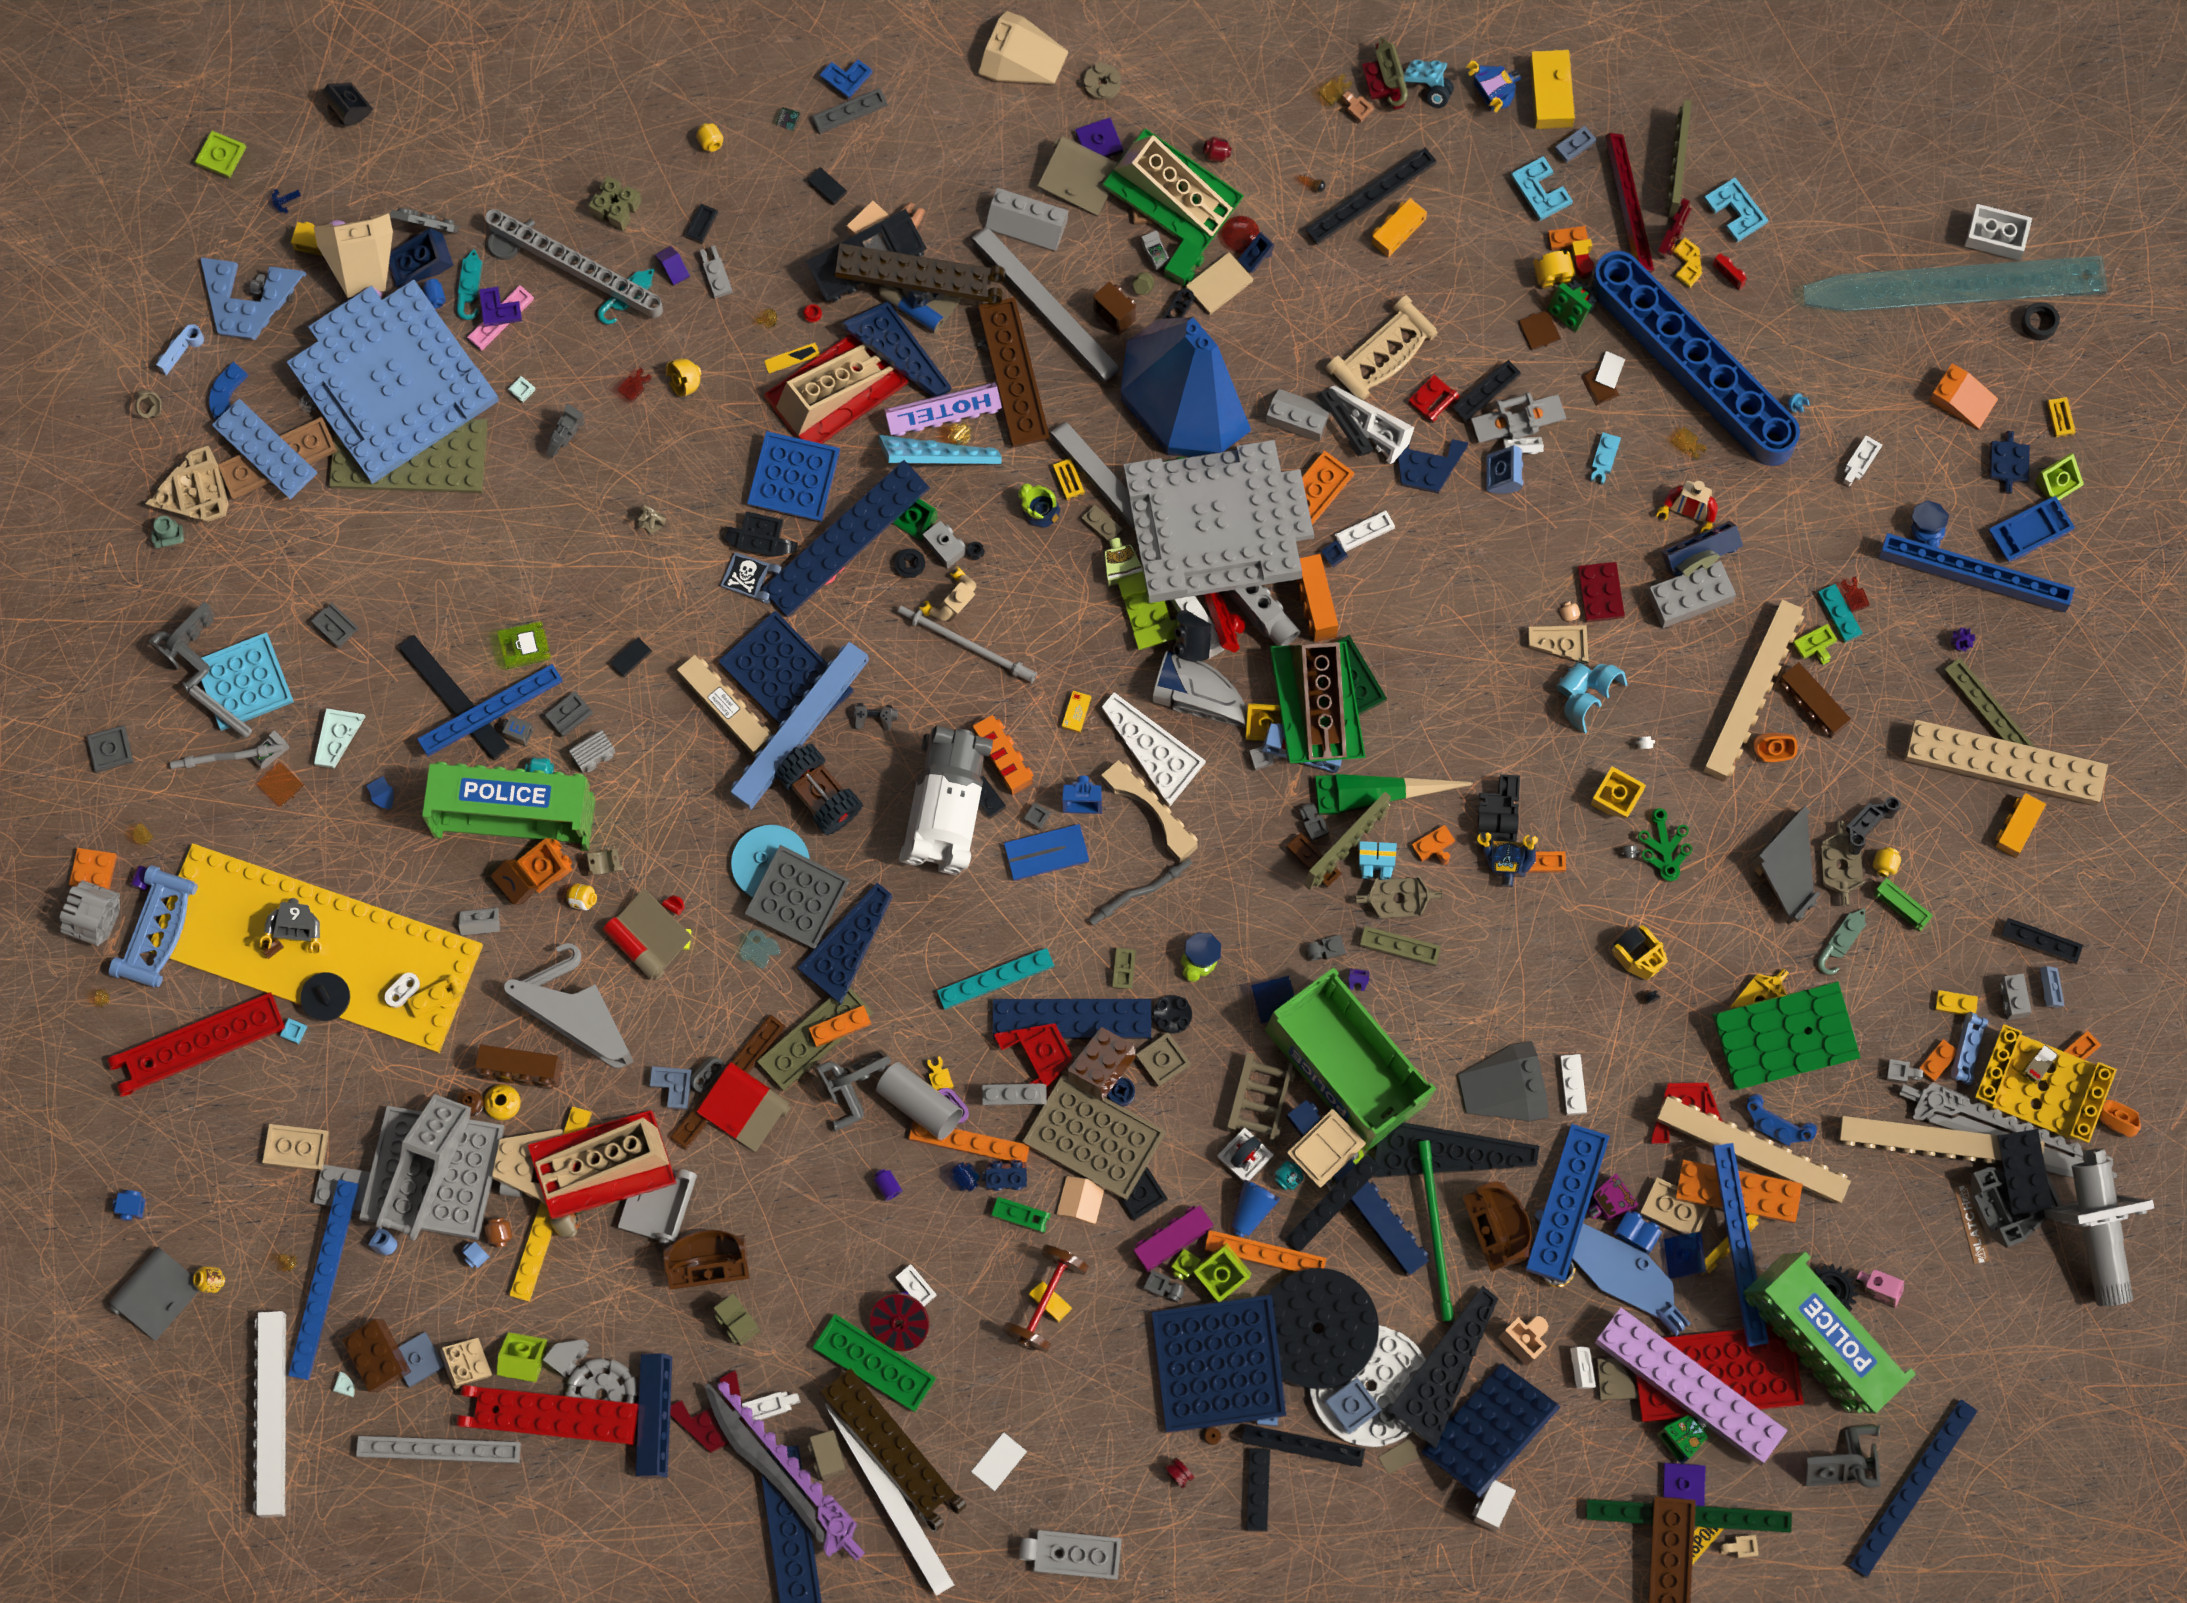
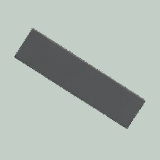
M879 88L813 115L812 119L819 134H822L888 106V103Z

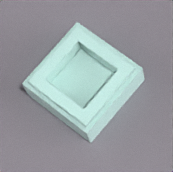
M520 376L508 390L523 403L536 389Z

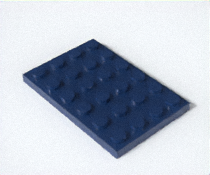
M776 611L719 660V664L779 725L784 720H788L794 706L800 705L807 690L811 691L815 686V680L819 675H823L826 672L828 665ZM850 686L845 690V692L834 704V706L830 709V711L823 718V720L830 713H832L840 704H842L850 695L854 693V690Z
M1501 1363L1445 1425L1446 1427L1439 1439L1438 1446L1433 1449L1427 1445L1421 1452L1426 1458L1480 1498L1561 1407L1550 1397Z

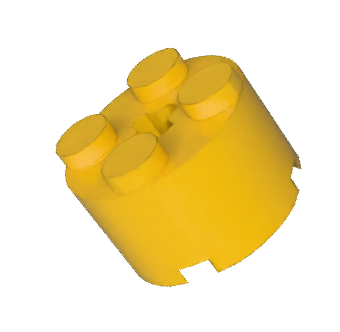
M1563 251L1542 255V260L1538 261V258L1533 261L1538 284L1542 286V289L1550 288L1553 286V283L1558 282L1560 284H1568L1575 275L1569 251L1566 254Z

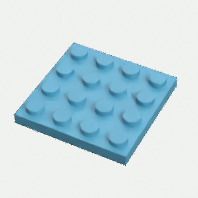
M267 632L201 658L210 668L208 674L202 679L206 693L242 722L294 703ZM215 715L221 731L230 728L227 723Z

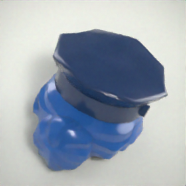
M1926 500L1914 507L1911 528L1916 541L1937 548L1940 546V540L1945 536V527L1949 518V514L1941 504Z

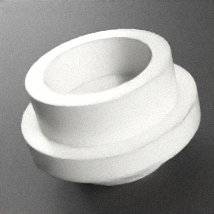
M1639 737V741H1635V743L1638 744V749H1651L1655 740H1651V737Z

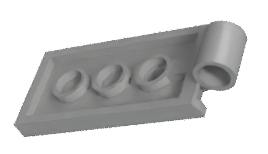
M1037 1530V1540L1021 1538L1019 1559L1035 1561L1033 1572L1118 1580L1122 1538ZM1056 1550L1063 1552L1061 1557L1055 1556Z

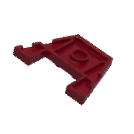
M1685 198L1682 199L1681 206L1678 212H1676L1673 222L1658 250L1659 256L1665 259L1668 255H1672L1676 247L1675 241L1677 238L1680 239L1684 231V224L1692 211V208L1689 207L1690 201Z
M736 1371L719 1379L721 1383L726 1382L729 1384L731 1396L736 1394L741 1397ZM727 1399L724 1400L732 1411L736 1410ZM682 1400L670 1406V1415L710 1453L730 1444L714 1415L712 1407L691 1418ZM742 1417L738 1418L746 1427L745 1420Z

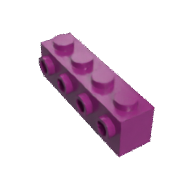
M1200 1205L1196 1208L1195 1206L1190 1207L1184 1212L1186 1215L1180 1219L1178 1217L1172 1219L1168 1223L1169 1226L1167 1228L1156 1230L1151 1234L1152 1238L1147 1241L1143 1239L1135 1245L1134 1255L1147 1273L1213 1229L1214 1224Z

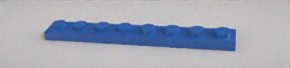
M551 664L417 739L418 743L427 757L562 683L563 680L554 665Z

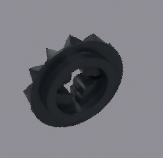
M905 549L896 556L895 568L900 576L902 575L907 579L911 577L916 578L919 574H922L925 568V558L916 549ZM905 560H906V561H909V562H911L912 560H915V561L913 562L915 568H914V567H911V566L908 567V568H906V567H907V563L905 562Z

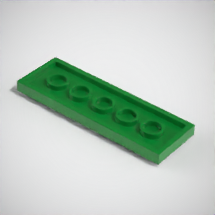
M834 1314L813 1346V1349L846 1370L851 1368L860 1379L914 1413L937 1379V1377Z

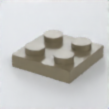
M1166 1033L1136 1054L1137 1059L1158 1087H1161L1191 1066L1190 1061L1169 1033Z

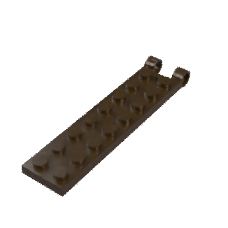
M840 243L835 277L1000 304L1003 298V291L997 287L986 290L987 280L996 283L1004 281L1005 269L1002 266L987 268Z
M851 1368L819 1393L933 1532H937L944 1526L942 1518L933 1512L942 1503L946 1502L956 1514H959L966 1508V1503L962 1497L954 1493Z

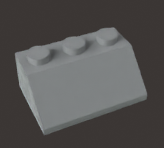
M1279 389L1268 410L1266 424L1320 442L1331 413L1326 411L1321 403Z

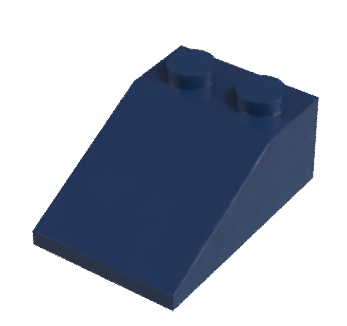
M431 228L390 252L389 265L397 287H402L412 280L418 282L439 275L454 266L444 235Z

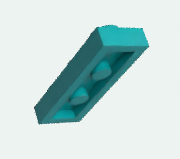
M1836 584L1818 591L1817 594L1844 643L1861 636L1863 632Z

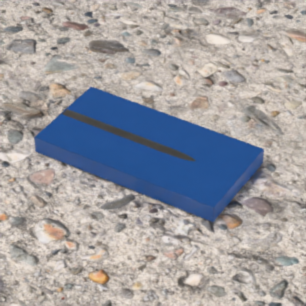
M1080 824L1004 843L1014 881L1089 862Z

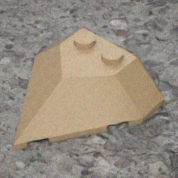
M205 446L190 451L186 456L187 459L181 466L176 467L158 488L159 491L155 496L145 503L152 507L207 522L226 516L228 500L221 471L210 447Z

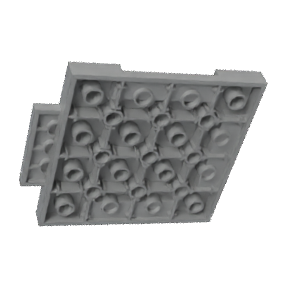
M1275 440L1240 445L1234 451L1162 462V459L1159 458L1124 464V474L1149 603L1302 579V568L1296 541L1314 539V531L1301 470L1281 472Z

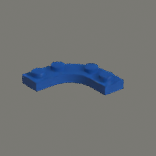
M235 362L216 379L212 386L209 403L215 420L219 419L231 407L230 398L232 393L248 377V374Z

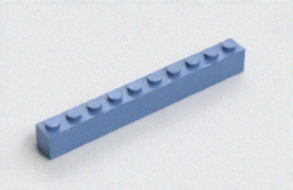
M851 642L840 648L837 658L834 661L831 660L826 667V672L823 675H819L815 680V686L811 691L807 690L800 705L794 706L790 713L791 716L780 724L777 734L772 735L768 739L766 748L760 750L755 756L754 763L745 768L743 777L733 783L731 794L734 799L752 810L777 778L775 772L778 770V767L782 765L784 760L788 759L789 755L794 754V751L801 748L868 663V654Z

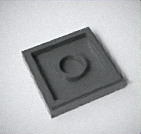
M125 725L87 735L96 773L134 763Z

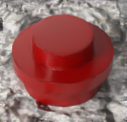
M815 304L808 305L803 311L805 320L810 323L818 322L822 317L821 308Z

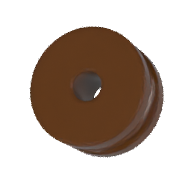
M1217 1428L1208 1429L1205 1433L1206 1442L1210 1445L1218 1444L1221 1440V1432Z

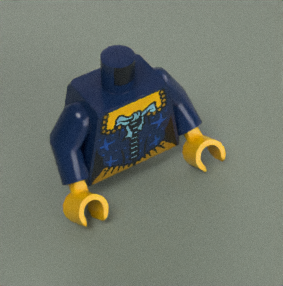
M1487 832V840H1484L1480 833L1477 840L1483 845L1484 856L1490 869L1496 875L1502 876L1501 886L1513 887L1514 877H1525L1526 872L1535 864L1536 847L1534 845L1538 842V838L1534 836L1530 841L1529 835L1523 838V842L1492 841V843H1489L1491 834Z

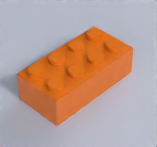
M1321 554L1300 558L1302 579H1296L1295 581L1300 583V590L1298 592L1300 601H1304L1303 613L1305 619H1308L1309 625L1307 629L1309 636H1313L1314 642L1337 638L1338 622Z

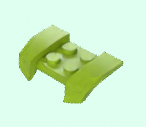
M1139 572L1118 579L1117 581L1133 627L1138 649L1142 650L1175 639L1174 629L1176 628V620L1170 619L1165 601L1149 603L1144 573Z

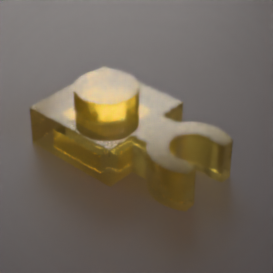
M1345 74L1340 75L1337 83L1332 79L1319 90L1318 94L1330 106L1342 98V95L1345 93L1344 90L1352 86L1351 80L1348 83L1342 82L1346 78Z
M1683 427L1671 441L1685 454L1690 450L1692 456L1697 460L1701 456L1697 453V450H1702L1704 453L1707 450L1705 445L1696 443L1699 438L1686 427Z

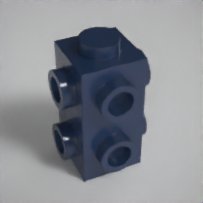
M1000 1160L991 1161L986 1164V1170H982L983 1182H987V1188H991L994 1191H999L1003 1188L1021 1190L1023 1187H1027V1164L1021 1160H1012L1010 1163H1002Z

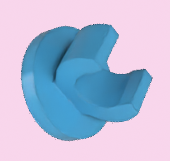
M1795 393L1788 401L1789 409L1793 412L1798 411L1802 413L1804 412L1802 405H1810L1808 398L1802 397L1799 393Z

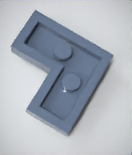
M652 1066L650 1087L669 1089L668 1108L688 1110L692 1070Z

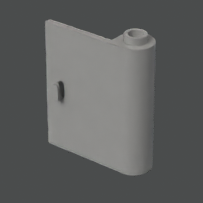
M684 1169L673 1170L677 1184L627 1198L618 1228L659 1240V1243L665 1246L675 1243L697 1175Z

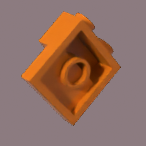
M545 838L517 860L519 865L538 886L537 893H541L555 881H560L573 870L570 866L572 865L571 859L567 855L562 854L560 851L562 845L558 840H553V838Z

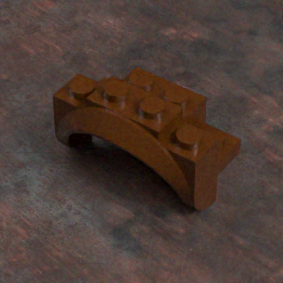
M1491 1182L1476 1188V1191L1462 1196L1491 1272L1511 1264L1517 1265L1529 1260L1532 1237L1530 1221L1523 1205L1507 1189L1504 1182Z
M704 1230L688 1234L672 1245H666L664 1248V1265L668 1276L669 1290L750 1279L745 1235L736 1236L721 1230Z

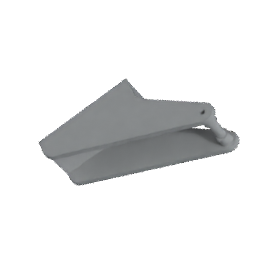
M434 1094L402 1142L399 1164L377 1220V1228H393L410 1236V1240H416L468 1125L471 1107ZM417 1153L435 1160L434 1170L414 1226L403 1225L388 1218V1214Z

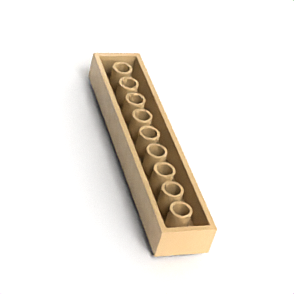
M1916 719L1911 726L1904 761L2094 806L2101 800L2108 764Z

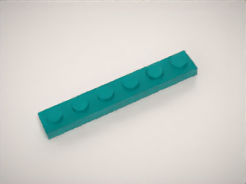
M1045 948L937 990L944 1010L1054 968V964L1048 949Z

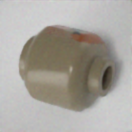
M575 1213L561 1218H551L550 1220L551 1226L559 1237L571 1238L577 1234V1229L580 1227V1221Z

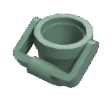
M160 516L155 520V531H151L152 543L155 548L167 547L184 541L182 524L178 525L167 516Z

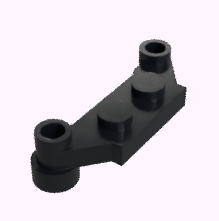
M1888 797L1885 803L1873 805L1869 803L1848 824L1845 831L1849 833V852L1851 854L1858 855L1866 843L1865 837L1883 818H1894L1901 805L1899 799Z

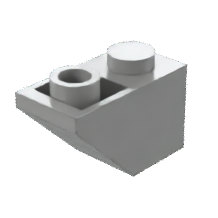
M584 1339L557 1343L543 1361L565 1377L575 1370V1363L578 1359L584 1358L588 1353L589 1344Z

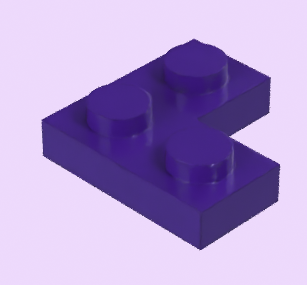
M498 287L479 289L485 327L522 321L519 301L501 304Z

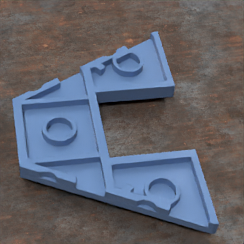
M201 258L217 332L221 336L255 340L261 333V330L270 322L269 319L276 310L278 311L285 303L287 296L292 294L295 285L303 276H306V273L300 270L269 267L261 302L230 298L238 264L231 261Z

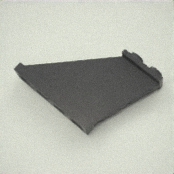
M1806 806L1796 811L1751 860L1755 866H1761L1788 917L1787 924L1794 921L1799 922L1806 915L1804 911L1811 909L1817 903L1815 899L1820 895L1818 891L1814 893L1807 816L1811 811Z

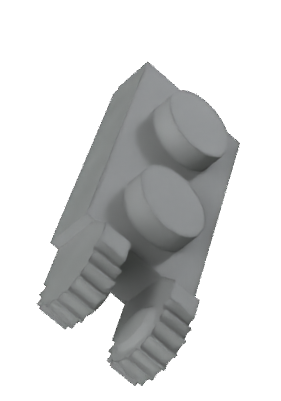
M714 245L711 246V252L715 260L708 262L704 249L700 250L707 278L716 299L731 294L733 291L722 260L719 258Z

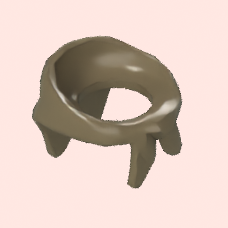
M642 505L640 507L638 528H645L649 534H653L665 525L666 517L649 506Z

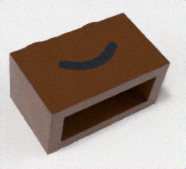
M515 859L505 860L491 875L494 884L506 894L507 900L514 905L524 904L538 889V886Z

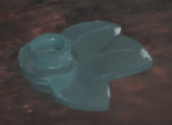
M753 930L748 934L747 942L742 946L740 953L743 961L752 958L753 962L763 969L769 961V955H779L780 948L773 938L766 937L760 930ZM754 936L760 937L761 940L759 943L756 944L753 942Z

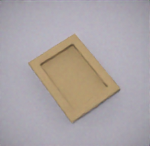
M1332 1109L1287 1154L1321 1188L1366 1143Z

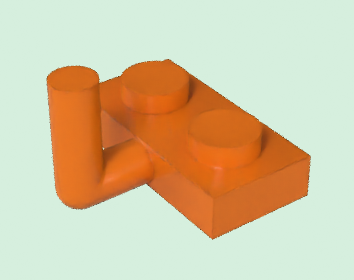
M1443 825L1413 843L1412 848L1421 862L1436 854L1443 865H1447L1450 854L1448 852L1444 853L1443 849L1454 844L1455 839L1446 825Z

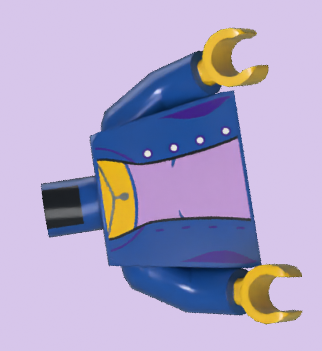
M1471 61L1466 66V68L1471 69L1468 74L1470 76L1476 74L1473 84L1490 110L1498 112L1499 109L1509 107L1515 97L1516 86L1514 83L1521 80L1519 72L1514 70L1507 73L1503 66L1478 65L1475 61Z

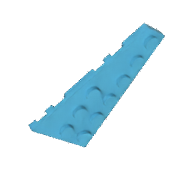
M879 435V444L889 463H901L905 460L907 463L1001 464L1002 460L999 451L991 447L981 448L941 443L934 440L925 441Z

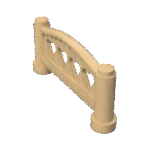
M1407 295L1401 298L1393 309L1398 313L1345 361L1340 356H1336L1325 368L1361 400H1365L1370 395L1368 391L1370 388L1384 382L1401 370L1415 355L1425 339L1432 340L1438 334L1436 328L1412 305V300ZM1401 329L1415 332L1416 337L1411 338L1409 343L1403 342ZM1387 341L1399 343L1403 348L1397 350L1396 355H1391ZM1373 353L1388 356L1389 361L1384 362L1382 367H1377ZM1360 365L1374 368L1375 374H1370L1369 379H1363Z

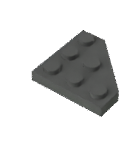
M398 207V210L391 209L390 217L454 233L459 231V226L454 225V220L444 218L443 221L436 220L437 216L421 213L419 216V211Z

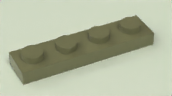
M1367 926L1364 927L1360 947L1436 966L1441 949L1439 945Z

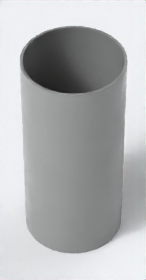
M900 1062L894 1063L886 1070L876 1087V1092L939 1140L946 1138L955 1129L963 1114V1110Z

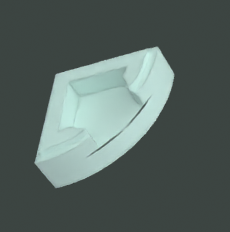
M339 1372L333 1391L354 1397V1384L345 1373Z

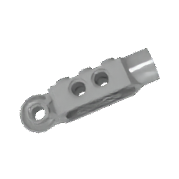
M1259 585L1226 591L1228 596L1264 637L1271 638L1277 646L1289 645L1300 634V630L1284 614L1280 602L1272 599L1271 593L1266 586L1262 587Z

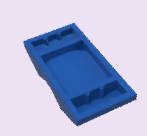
M2054 496L1990 528L1988 531L2007 562H2011L2026 556L2043 545L2054 542L2074 530L2075 527L2057 497Z

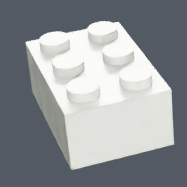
M1977 204L1972 214L1965 247L2020 260L2025 250L2032 218Z

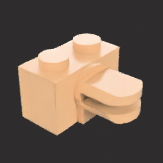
M1536 1316L1525 1324L1518 1317L1498 1338L1528 1366L1547 1347L1540 1338L1546 1333L1548 1323L1544 1318Z

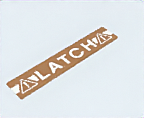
M1970 1186L1955 1187L1974 1264L1989 1261L1977 1212L1970 1199Z

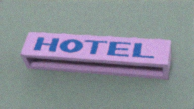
M995 383L884 410L890 434L901 436L906 434V431L913 430L917 432L924 430L926 426L938 427L943 425V422L950 421V423L961 421V418H975L984 412H987V414L996 413L1002 407L997 386Z

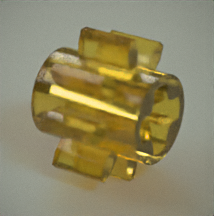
M954 422L949 427L950 430L948 432L950 434L948 437L955 445L961 443L966 445L971 440L970 433L972 431L964 422L959 424Z

